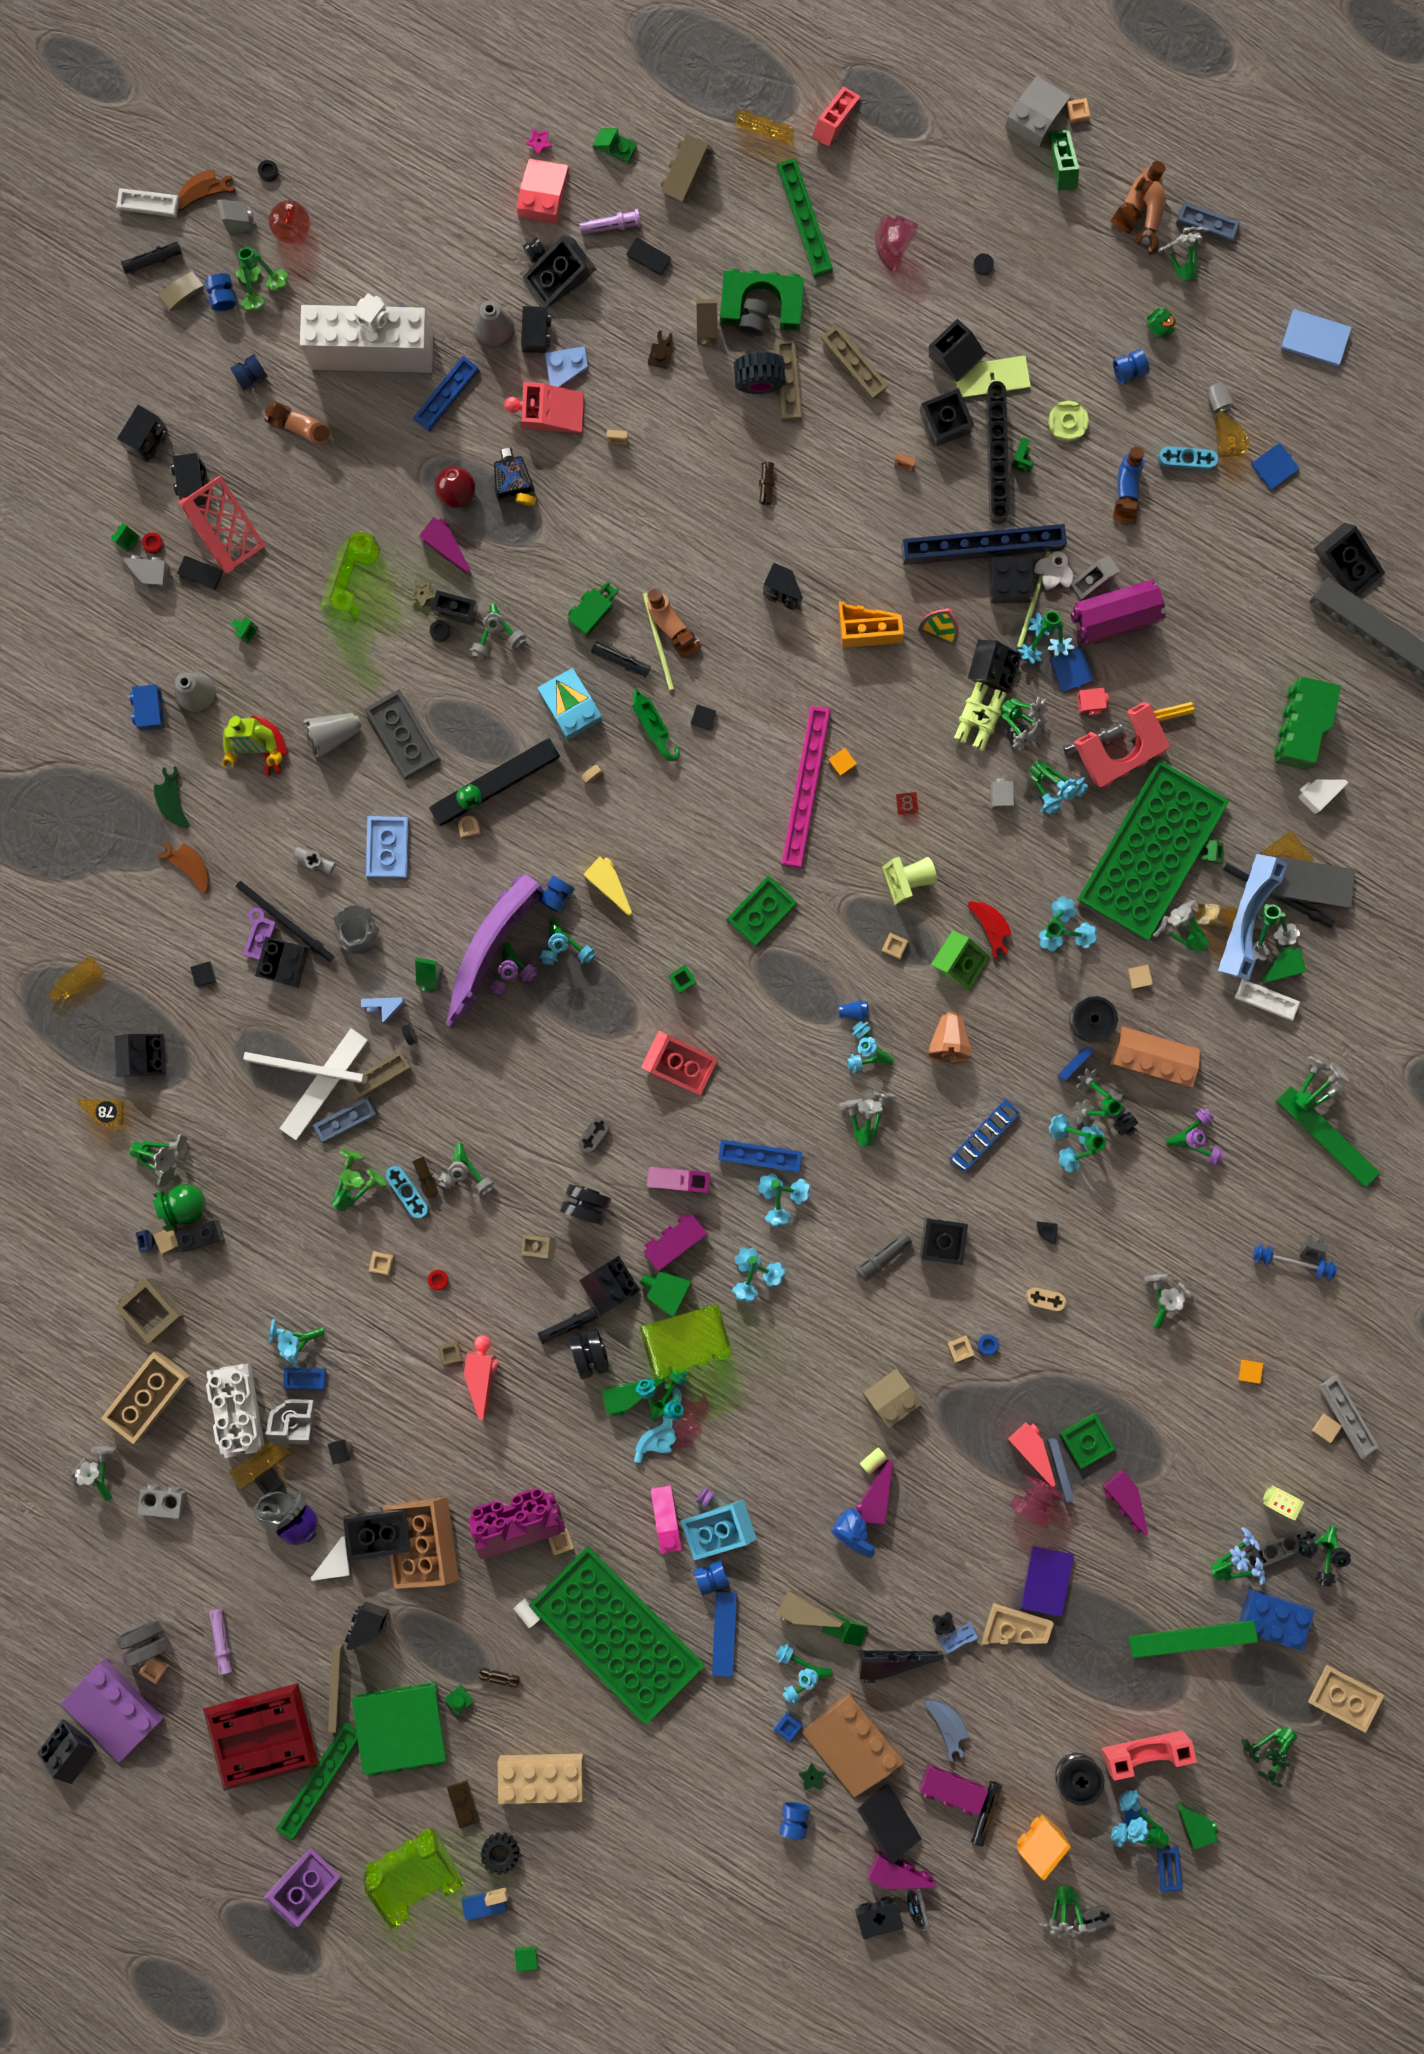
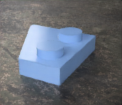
M585 346L545 353L550 385L560 387L564 383L573 380L577 374H581L588 369Z

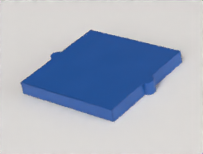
M1278 443L1251 463L1260 475L1259 479H1263L1270 490L1300 469L1291 458L1292 454H1288L1281 443Z
M1082 648L1068 652L1067 656L1062 654L1050 659L1062 692L1073 688L1079 689L1080 686L1094 681Z

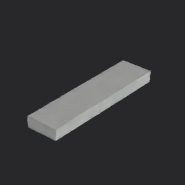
M1335 1375L1322 1383L1319 1388L1360 1458H1366L1378 1449L1379 1446L1340 1379Z

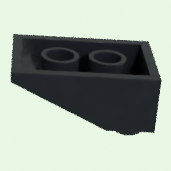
M562 235L522 278L543 307L548 308L581 285L596 270V267L574 238Z
M1343 523L1313 548L1322 564L1340 585L1355 596H1359L1385 574V571L1355 525Z
M406 1509L343 1516L348 1561L411 1552Z

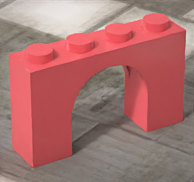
M1142 702L1126 712L1136 733V743L1131 753L1122 759H1111L1107 755L1098 735L1092 732L1074 741L1075 747L1093 784L1099 787H1107L1113 783L1112 780L1128 775L1133 768L1144 766L1148 763L1149 759L1163 755L1166 752L1165 750L1170 748L1151 704Z
M1183 1730L1101 1748L1106 1770L1114 1781L1135 1776L1133 1767L1149 1761L1169 1760L1176 1767L1197 1763L1193 1743Z

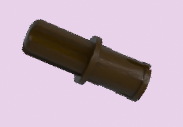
M425 1157L412 1161L419 1176L418 1181H421L427 1197L431 1198L438 1195L439 1192L432 1178L433 1173H430Z

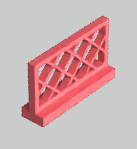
M218 476L187 498H183L178 502L223 572L229 573L235 566L266 546L221 476ZM217 483H220L223 488L222 498L211 495L212 487ZM199 495L206 496L205 509L197 507L193 499ZM210 498L221 500L219 512L208 510ZM224 501L233 503V515L222 513ZM208 512L218 514L216 526L209 525L206 521ZM222 515L232 517L230 529L220 527ZM236 518L242 519L246 523L244 532L234 530ZM219 529L230 532L228 544L219 541ZM233 532L244 535L242 546L231 544ZM247 536L255 537L258 545L252 549L246 548ZM230 547L241 549L240 557L235 561L229 556Z

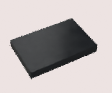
M889 1784L884 1785L857 1808L890 1864L895 1863L922 1839Z

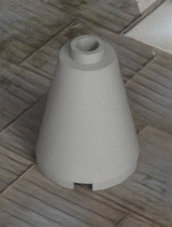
M488 300L483 302L474 321V332L483 344L490 347H498L510 340L514 332L513 319L499 304Z
M184 672L176 677L175 698L182 708L190 712H200L211 706L215 699L216 691L212 680L207 675L200 672Z
M353 713L302 720V725H307V730H304L310 748L312 752L317 751L316 758L324 756L357 734L359 727H362L359 717L357 715L354 716Z

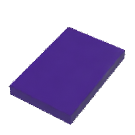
M1032 1546L1020 1607L1026 1610L1062 1617L1074 1555Z

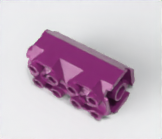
M1148 580L1075 603L1070 616L1073 624L1076 623L1078 628L1076 632L1078 641L1080 643L1084 642L1085 645L1097 644L1110 640L1113 636L1129 631H1140L1149 628L1152 624L1164 621L1166 613L1162 614L1161 609L1165 608V603L1159 586H1153L1155 580Z
M539 1488L513 1496L511 1504L508 1506L503 1505L500 1501H494L474 1508L469 1519L471 1535L475 1539L476 1544L474 1545L481 1560L565 1532L563 1521L560 1520L562 1513L559 1504H556L554 1493H544Z

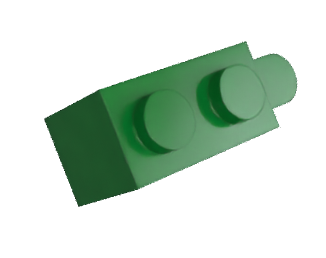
M609 581L599 591L595 588L591 591L587 590L581 597L582 602L578 606H573L568 612L569 617L567 619L569 624L586 638L613 609L611 601L618 594L619 589L613 588ZM604 592L609 594L607 598L602 595Z

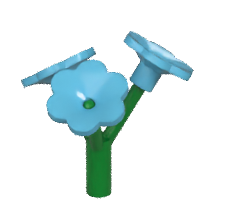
M771 1173L760 1178L758 1191L763 1193L766 1199H771L773 1196L776 1197V1207L774 1210L768 1211V1215L765 1217L766 1222L771 1223L774 1227L789 1223L791 1214L780 1207V1194L782 1191L790 1192V1198L795 1200V1203L798 1205L808 1201L811 1188L804 1179H798L797 1182L792 1183L791 1188L782 1187L783 1182L777 1178L776 1174Z
M741 1248L739 1254L735 1256V1262L738 1264L740 1271H749V1274L744 1283H737L736 1287H733L732 1293L740 1301L752 1302L758 1296V1292L754 1290L750 1283L754 1271L759 1269L764 1272L763 1279L768 1287L779 1286L786 1273L782 1269V1264L776 1262L764 1268L758 1265L761 1260L754 1248Z
M272 1319L269 1344H272L274 1338L278 1336V1349L281 1351L279 1354L298 1369L300 1366L297 1364L296 1358L300 1355V1350L308 1341L325 1335L322 1327L308 1333L284 1331V1329L277 1328L276 1320Z

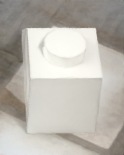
M1315 780L1312 783L1308 781L1300 789L1302 793L1298 798L1316 814L1348 782L1346 780Z

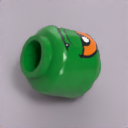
M1158 307L1146 318L1148 320L1146 326L1156 338L1163 336L1167 338L1175 331L1176 319L1166 308L1160 309Z

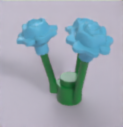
M1041 760L1036 761L1029 769V772L1033 775L1031 780L1037 785L1045 802L1040 810L1041 813L1055 814L1061 809L1060 803L1062 800H1071L1075 796L1081 798L1087 791L1088 785L1085 783L1086 779L1084 777L1077 781L1071 778L1068 779L1052 769L1048 764H1044ZM1047 778H1050L1060 789L1057 794L1059 798H1051L1039 780L1045 781Z
M1125 1790L1124 1793L1120 1794L1119 1799L1121 1811H1128L1132 1808L1135 1812L1137 1811L1154 1829L1148 1831V1823L1143 1821L1141 1817L1131 1820L1127 1829V1825L1120 1822L1111 1831V1839L1115 1842V1846L1121 1848L1127 1841L1134 1844L1138 1842L1160 1850L1164 1849L1169 1842V1836L1163 1832V1827L1154 1822L1140 1808V1804L1137 1803L1140 1796L1138 1791Z

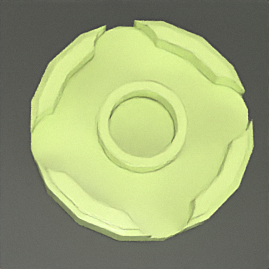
M1064 401L1057 404L1050 412L1048 426L1052 435L1064 442H1072L1081 438L1087 430L1089 423L1086 410L1080 404L1073 401Z

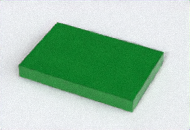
M768 875L726 920L756 948L798 903Z

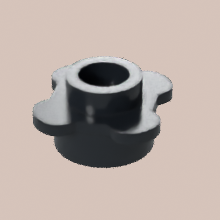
M950 1612L940 1616H933L932 1621L935 1623V1633L937 1635L954 1632L955 1626L952 1623L951 1619L953 1616Z

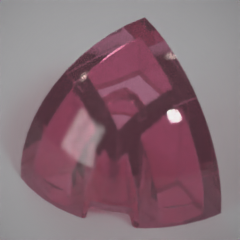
M884 215L876 230L875 245L883 264L895 273L903 260L905 250L917 233L918 224L901 216L893 219L889 215Z

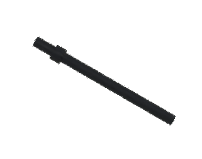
M1228 863L1223 868L1225 872L1247 883L1250 875ZM1274 897L1309 916L1308 919L1314 922L1318 921L1329 928H1332L1335 923L1334 920L1322 915V912L1316 908L1311 909L1298 901Z
M242 881L236 884V888L309 945L310 950L315 954L319 953L327 961H333L335 956L323 947L324 944L319 940H314Z

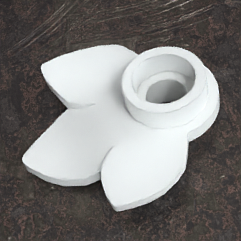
M1053 552L1049 558L1040 559L1034 567L1033 572L1042 575L1045 590L1054 588L1059 582L1066 588H1069L1072 583L1073 572L1068 567V558L1063 552ZM1055 558L1061 559V565L1055 563Z

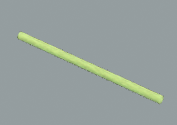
M1046 552L1045 558H1049L1051 552ZM1040 574L1017 645L1018 648H1022L1030 624L1028 618L1032 617L1042 585V575Z
M643 593L669 691L674 690L657 626L647 606L648 594Z

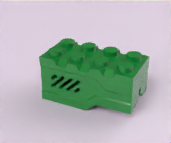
M1302 676L1297 681H1294L1292 686L1289 685L1286 693L1289 703L1288 706H1284L1282 711V717L1285 718L1284 725H1280L1278 730V737L1281 740L1279 745L1276 744L1273 756L1276 757L1275 763L1307 770L1310 765H1314L1317 762L1322 734L1327 735L1329 729L1333 727L1342 685Z

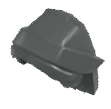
M351 905L339 912V915L333 917L338 930L336 941L348 953L357 954L372 949V945L379 933V928L373 923L371 908Z
M299 1491L292 1498L290 1495L282 1492H270L258 1500L254 1508V1516L266 1528L277 1532V1530L295 1519L302 1511L306 1503L305 1494Z

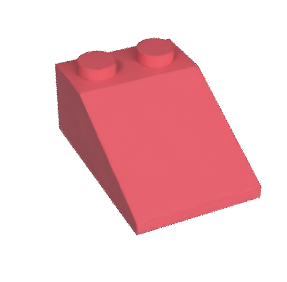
M529 158L516 207L519 218L558 224L568 165Z
M658 1031L641 1068L701 1096L718 1059Z

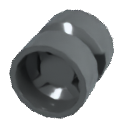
M746 299L742 311L744 315L741 316L738 329L747 335L762 336L766 326L764 319H767L769 314V304L757 299Z

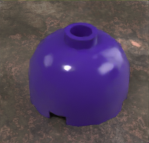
M306 1504L295 1519L277 1530L276 1534L291 1545L310 1542L316 1536L315 1531L318 1526L317 1515Z

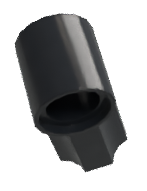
M343 1439L327 1444L333 1465L351 1460L352 1443Z

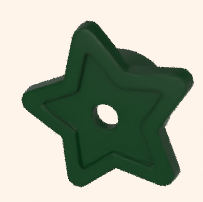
M813 1763L809 1765L806 1771L799 1773V1776L804 1780V1790H808L811 1787L819 1790L822 1789L821 1779L825 1776L826 1772L818 1771Z

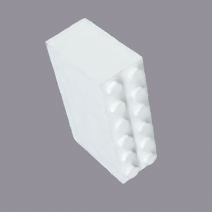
M301 305L300 347L312 370L432 373L433 331L425 308L386 307L387 311H389L388 319L382 328H377L373 333L357 323L353 313L356 310V306Z

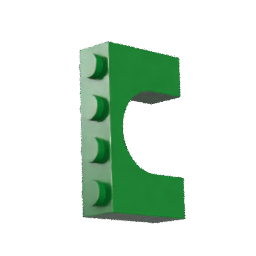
M738 269L724 270L720 325L739 326L741 306L745 296L756 289H767L773 292L781 303L780 330L800 331L804 277H800L798 274L780 275L777 272L763 274L755 270L740 272Z

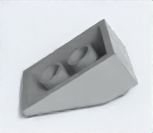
M1036 76L1009 114L1005 127L1040 147L1071 96Z

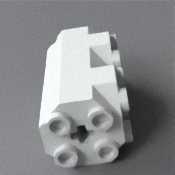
M251 1363L206 1371L208 1383L206 1384L208 1400L212 1403L215 1420L213 1426L215 1442L219 1445L220 1454H224V1458L237 1456L241 1451H245V1454H251L261 1450V1447L264 1445Z

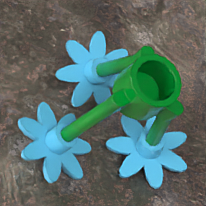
M1047 610L1043 618L1039 612H1036V619L1028 618V621L1033 624L1028 630H1036L1037 638L1029 648L1022 644V649L1017 650L1018 653L1023 655L1022 660L1029 658L1031 664H1034L1035 661L1041 662L1042 659L1039 656L1042 652L1037 651L1036 647L1044 634L1048 636L1049 632H1053L1058 629V640L1050 639L1052 646L1048 647V650L1055 651V656H1058L1060 652L1067 656V650L1074 649V646L1070 645L1072 639L1064 640L1063 638L1064 622L1061 621L1059 613Z

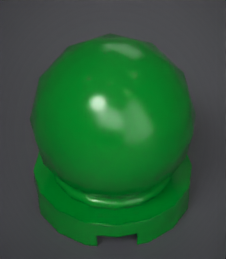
M181 1184L170 1189L167 1195L163 1191L153 1194L157 1198L153 1200L158 1219L163 1218L166 1224L163 1226V1229L166 1232L175 1230L177 1223L183 1225L194 1223L201 1218L206 1209L205 1197L202 1191L195 1185Z

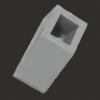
M132 555L131 558H124L126 565L146 588L167 590L169 565L163 561V558L151 557V560L137 555Z

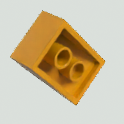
M1042 1814L1040 1818L1036 1817L1032 1821L1031 1829L1028 1833L1022 1834L1018 1839L1017 1849L1035 1872L1045 1880L1071 1846L1063 1831Z

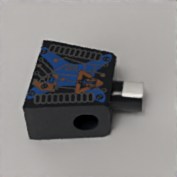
M512 448L500 450L502 460L494 462L495 493L497 499L516 496L517 493L535 492L533 482L522 456L514 457Z

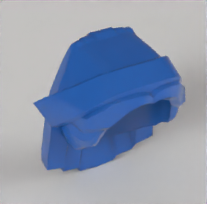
M846 1509L840 1513V1516L831 1528V1533L851 1550L872 1559L875 1549L873 1545L867 1543L865 1521L856 1509Z

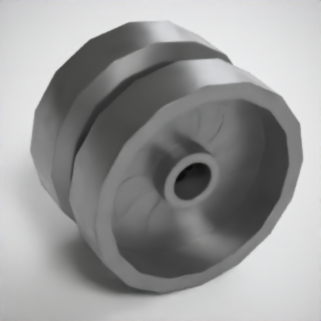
M159 1620L146 1623L115 1638L119 1649L124 1650L133 1647L122 1656L126 1667L149 1660L169 1648L166 1637L152 1639L163 1630Z

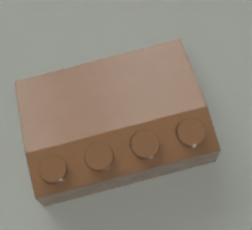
M430 1498L384 1505L383 1511L406 1509L411 1552L389 1555L394 1589L442 1586L458 1581L459 1575L448 1498Z
M850 1691L801 1731L853 1797L858 1796L878 1783L904 1763L901 1754Z

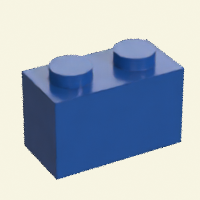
M157 684L132 687L130 702L131 705H134V713H132L133 725H136L140 731L165 728L161 688Z

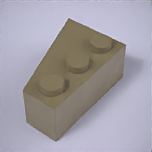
M687 133L685 138L682 137L677 147L679 149L678 154L671 159L669 164L670 172L668 176H664L660 185L662 187L661 192L685 204L697 183L696 179L700 170L703 171L705 167L704 161L707 154H712L714 150L709 144Z

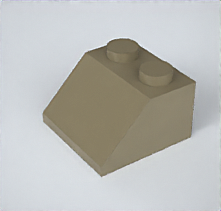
M897 1368L863 1392L888 1428L922 1405V1402Z

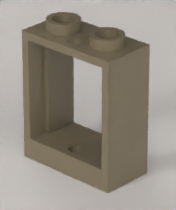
M141 1279L133 1286L135 1289L133 1292L124 1294L118 1300L119 1304L115 1308L147 1344H151L178 1321L183 1314L152 1279H146L145 1281ZM146 1288L169 1313L149 1333L126 1308Z

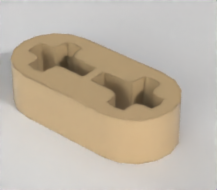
M1033 1287L1026 1294L1027 1302L1036 1307L1060 1311L1066 1304L1065 1297L1058 1292ZM1038 1291V1295L1043 1296L1044 1301L1037 1300L1034 1303V1299L1030 1298L1031 1294H1035ZM1058 1296L1061 1304H1057L1056 1307H1053V1303L1047 1302L1048 1298L1055 1299Z

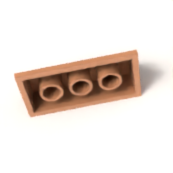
M1121 1026L1110 1066L1181 1087L1193 1088L1199 1068L1200 1049Z

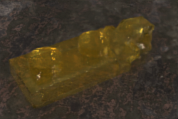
M89 956L60 977L54 983L56 987L47 994L54 1001L61 996L65 999L69 996L72 997L104 972L94 958Z

